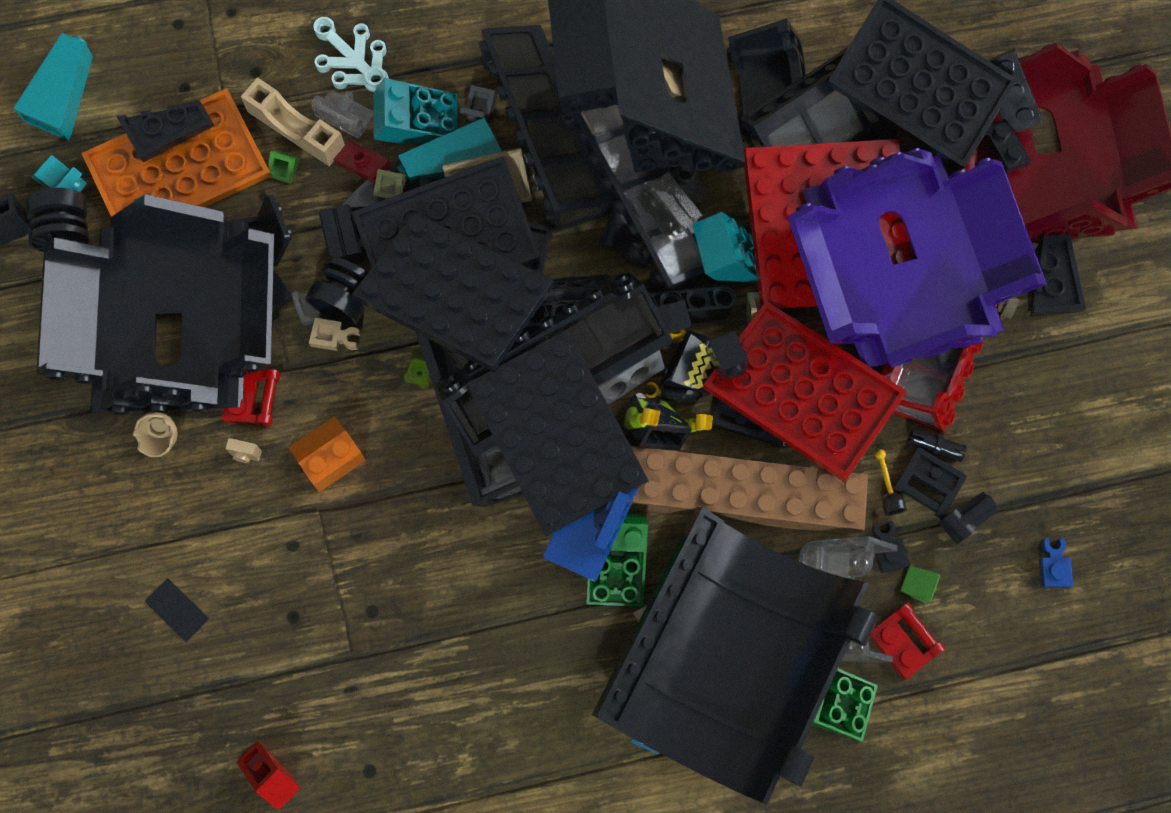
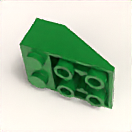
M626 515L598 579L592 581L587 578L586 604L644 607L648 535L647 515Z
M838 668L812 725L863 742L878 685Z

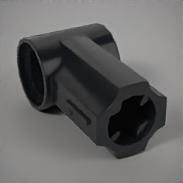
M982 492L967 502L961 509L958 507L942 519L939 524L953 542L958 545L977 530L976 527L999 510L992 497Z

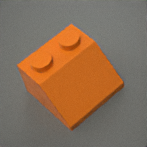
M335 416L288 447L319 493L366 461L359 448Z

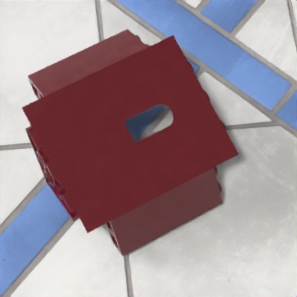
M1058 43L1046 45L1032 55L1020 57V63L1038 108L1047 110L1053 117L1060 152L1037 154L1031 127L1016 132L1011 126L1031 159L1027 167L1007 173L1031 242L1038 243L1042 239L1041 237L1070 234L1071 239H1078V234H1092V237L1114 236V230L1138 228L1133 204L1171 190V129L1157 72L1147 64H1139L1131 67L1128 72L1110 76L1103 81L1101 68L1098 64L1091 65L1090 59L1079 50L1069 52ZM998 112L992 123L1004 120V117ZM982 138L966 167L962 170L968 171L974 168L976 162L985 158L996 160L987 145V138Z

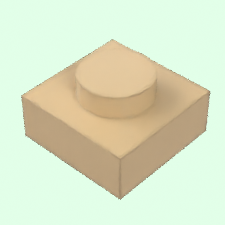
M229 438L226 445V450L233 456L232 459L249 463L250 460H260L262 450L254 443Z

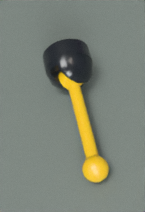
M878 449L875 452V457L880 462L888 492L883 500L884 514L886 516L901 514L907 510L905 501L902 496L893 492L884 459L886 452L883 449Z

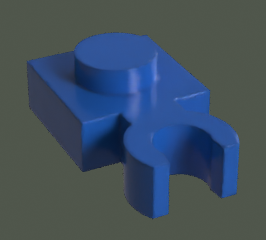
M1049 538L1041 541V549L1047 556V558L1039 559L1041 588H1070L1073 586L1071 558H1062V553L1066 548L1064 538L1056 540L1057 549L1051 548Z

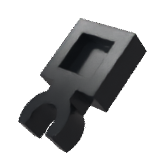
M893 521L886 523L887 533H882L879 530L878 524L872 526L873 536L880 541V544L874 545L873 549L881 574L910 566L903 539L894 540L893 535L896 528Z

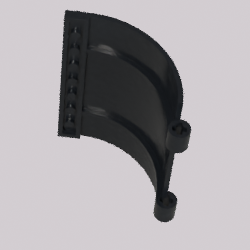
M697 507L592 716L706 778L767 805L780 777L800 787L804 783L815 757L802 750V745L850 641L866 646L879 619L876 614L859 607L869 584L865 581L834 575L784 556L733 529L704 507Z

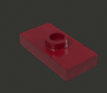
M351 140L346 143L334 158L337 165L374 184L378 169L387 171L391 166L389 159Z

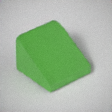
M278 150L270 151L267 166L272 175L270 178L291 184L301 157Z
M909 566L899 592L921 602L928 603L932 600L940 574Z

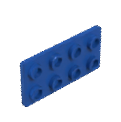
M638 489L628 494L619 491L617 497H611L606 506L555 532L543 557L563 568L596 581Z

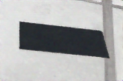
M169 579L164 581L145 600L185 642L209 620Z

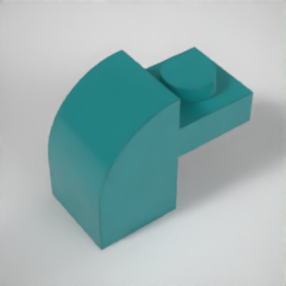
M50 155L31 176L44 188H67L80 192L87 184L80 178L82 173L74 167L69 169L53 155Z

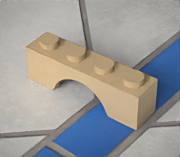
M258 77L241 96L248 113L329 167L334 162L336 155L345 146L339 131L321 119L313 121L303 116L289 105L276 89Z

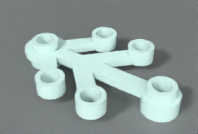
M320 17L314 22L316 36L321 40L329 41L344 56L328 57L324 54L318 55L315 58L317 70L325 73L331 68L358 69L362 73L345 74L342 71L333 73L331 79L335 88L344 89L347 85H364L367 90L374 92L384 78L389 79L387 72L382 69L383 57L387 52L383 41L375 40L370 45L373 55L372 66L370 67L364 61L366 40L370 36L367 25L360 23L354 27L355 48L353 50L335 33L334 22L330 18ZM359 31H365L362 35L357 34ZM376 47H382L380 51L374 50ZM323 61L327 62L324 66L319 65ZM338 78L344 79L342 82H336ZM374 79H380L378 82H372Z

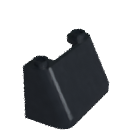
M787 18L728 37L729 48H726L729 62L734 63L738 68L743 110L739 111L737 118L739 129L742 133L743 130L739 121L741 117L807 74L802 43ZM811 106V107L808 108L807 112H808V114H809V116H810L812 122L814 123L813 112H812V106ZM799 114L770 134L804 132L808 128Z

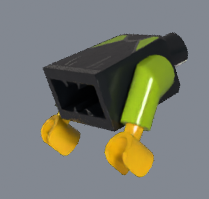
M637 393L630 399L631 407L625 412L624 426L630 431L638 447L677 451L681 449L691 432L711 430L713 415L696 414V419H683L668 402L647 399L642 393Z

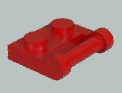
M266 369L246 374L243 384V400L241 399L240 407L224 408L222 421L224 423L271 427L273 422L271 411L276 382L280 381L281 372ZM259 381H265L260 414L254 415Z
M909 602L876 626L870 636V639L903 680H907L946 649L940 641L937 642L912 612L914 608ZM901 618L907 622L928 648L925 653L922 654L899 626L897 622Z

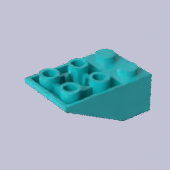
M384 78L373 92L375 140L396 144L427 143L458 129L456 93Z
M723 212L692 224L706 275L718 281L758 283L752 232L747 231L743 225H739L733 218L728 217Z

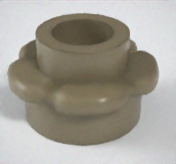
M1014 297L999 303L997 311L1001 312V319L1003 316L1009 319L1012 318L1019 301L1018 298Z

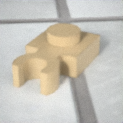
M315 318L309 344L311 347L338 351L339 344H344L349 350H357V343L349 342L348 339L353 335L360 336L361 332L355 327L342 330V322Z

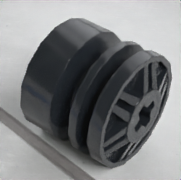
M51 187L39 189L26 197L27 219L30 221L28 223L29 245L33 249L44 252V244L53 238L89 244L88 224L85 221L87 218L86 198L82 193L67 188Z
M328 256L323 264L325 268H322L318 273L323 281L313 282L305 296V300L311 307L326 317L348 326H355L365 308L361 303L354 300L352 293L368 272L347 260Z

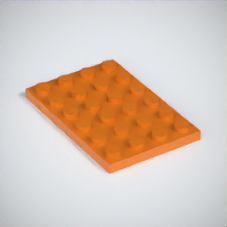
M227 88L199 100L212 120L214 127L144 163L126 133L81 153L111 217L144 194L205 208L272 176Z

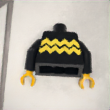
M680 330L678 331L680 332L679 334L669 333L673 343H677L660 383L664 387L659 389L656 383L649 382L646 384V387L655 389L656 392L653 395L644 394L647 399L658 400L661 397L665 401L691 402L710 395L711 393L703 389V384L715 370L707 353L708 342L711 341L710 338L691 330L687 332Z

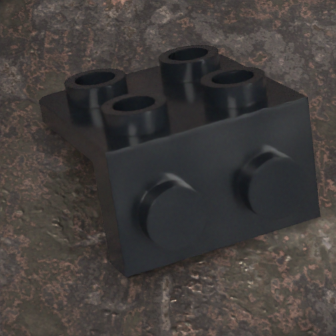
M273 194L266 195L257 216L231 220V222H248V229L274 234L273 267L279 265L292 236L289 226L285 225L280 204L276 202Z

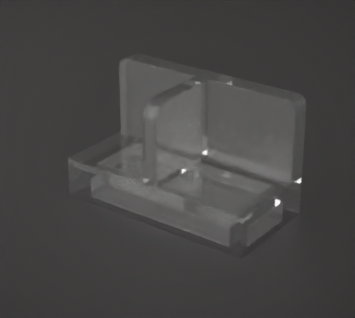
M330 90L325 99L316 95L311 102L315 116L358 139L374 118V112L355 102L353 94L349 91L343 96L334 90Z

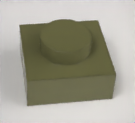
M378 169L373 196L388 199L402 194L406 175Z

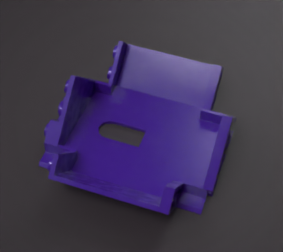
M920 148L910 150L905 154L897 152L889 155L887 158L880 157L874 159L869 163V166L862 170L844 166L836 169L834 175L826 178L821 185L802 190L807 204L797 207L795 213L787 216L830 344H855L860 361L870 368L889 363L892 368L912 362V357H915V359L928 358L948 352L947 348H964L982 343V337H995L997 332L1005 331L995 305L1047 285L1002 162L994 159L991 160V158H985L976 162L975 167L968 171H956L950 175V178L943 159L938 155L932 156L931 152L920 150ZM892 212L901 217L916 259L895 265L892 264L879 226V220L883 214Z

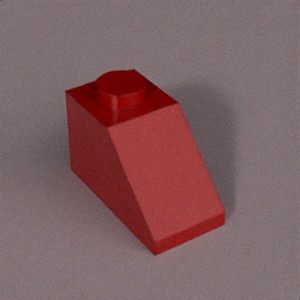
M257 741L236 762L255 792L277 810L290 801L300 789L291 773L260 741Z

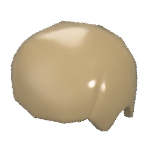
M159 411L147 412L136 422L133 436L138 441L137 449L149 457L163 456L172 449L177 441V427L172 418L165 413Z

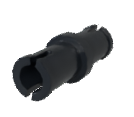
M912 428L909 436L912 437L908 438L907 445L930 451V454L934 456L940 454L962 462L966 455L962 454V452L967 451V445L944 439L943 435L936 434L935 436Z

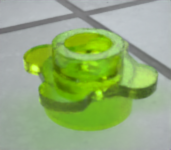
M418 358L412 359L408 367V373L404 375L405 382L417 384L421 389L428 388L430 385V375L426 363ZM419 371L422 372V375H421V376H418V375H417V373H418Z

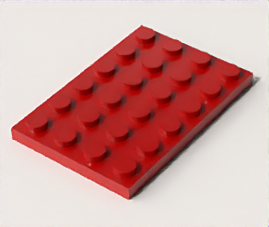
M765 301L738 337L749 359L745 373L733 380L729 378L720 380L716 370H714L703 384V389L845 482L908 391L835 344H830V341Z

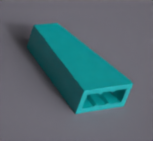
M61 33L13 108L23 122L69 141L72 135L93 58L87 43L82 38L76 35L71 37Z
M482 118L398 155L400 166L397 167L398 173L406 175L405 181L408 180L411 186L419 176L445 178L442 166L444 164L502 152L485 118Z

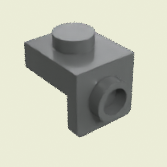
M471 85L466 107H461L460 113L466 117L467 122L473 123L485 118L486 122L490 123L498 92Z

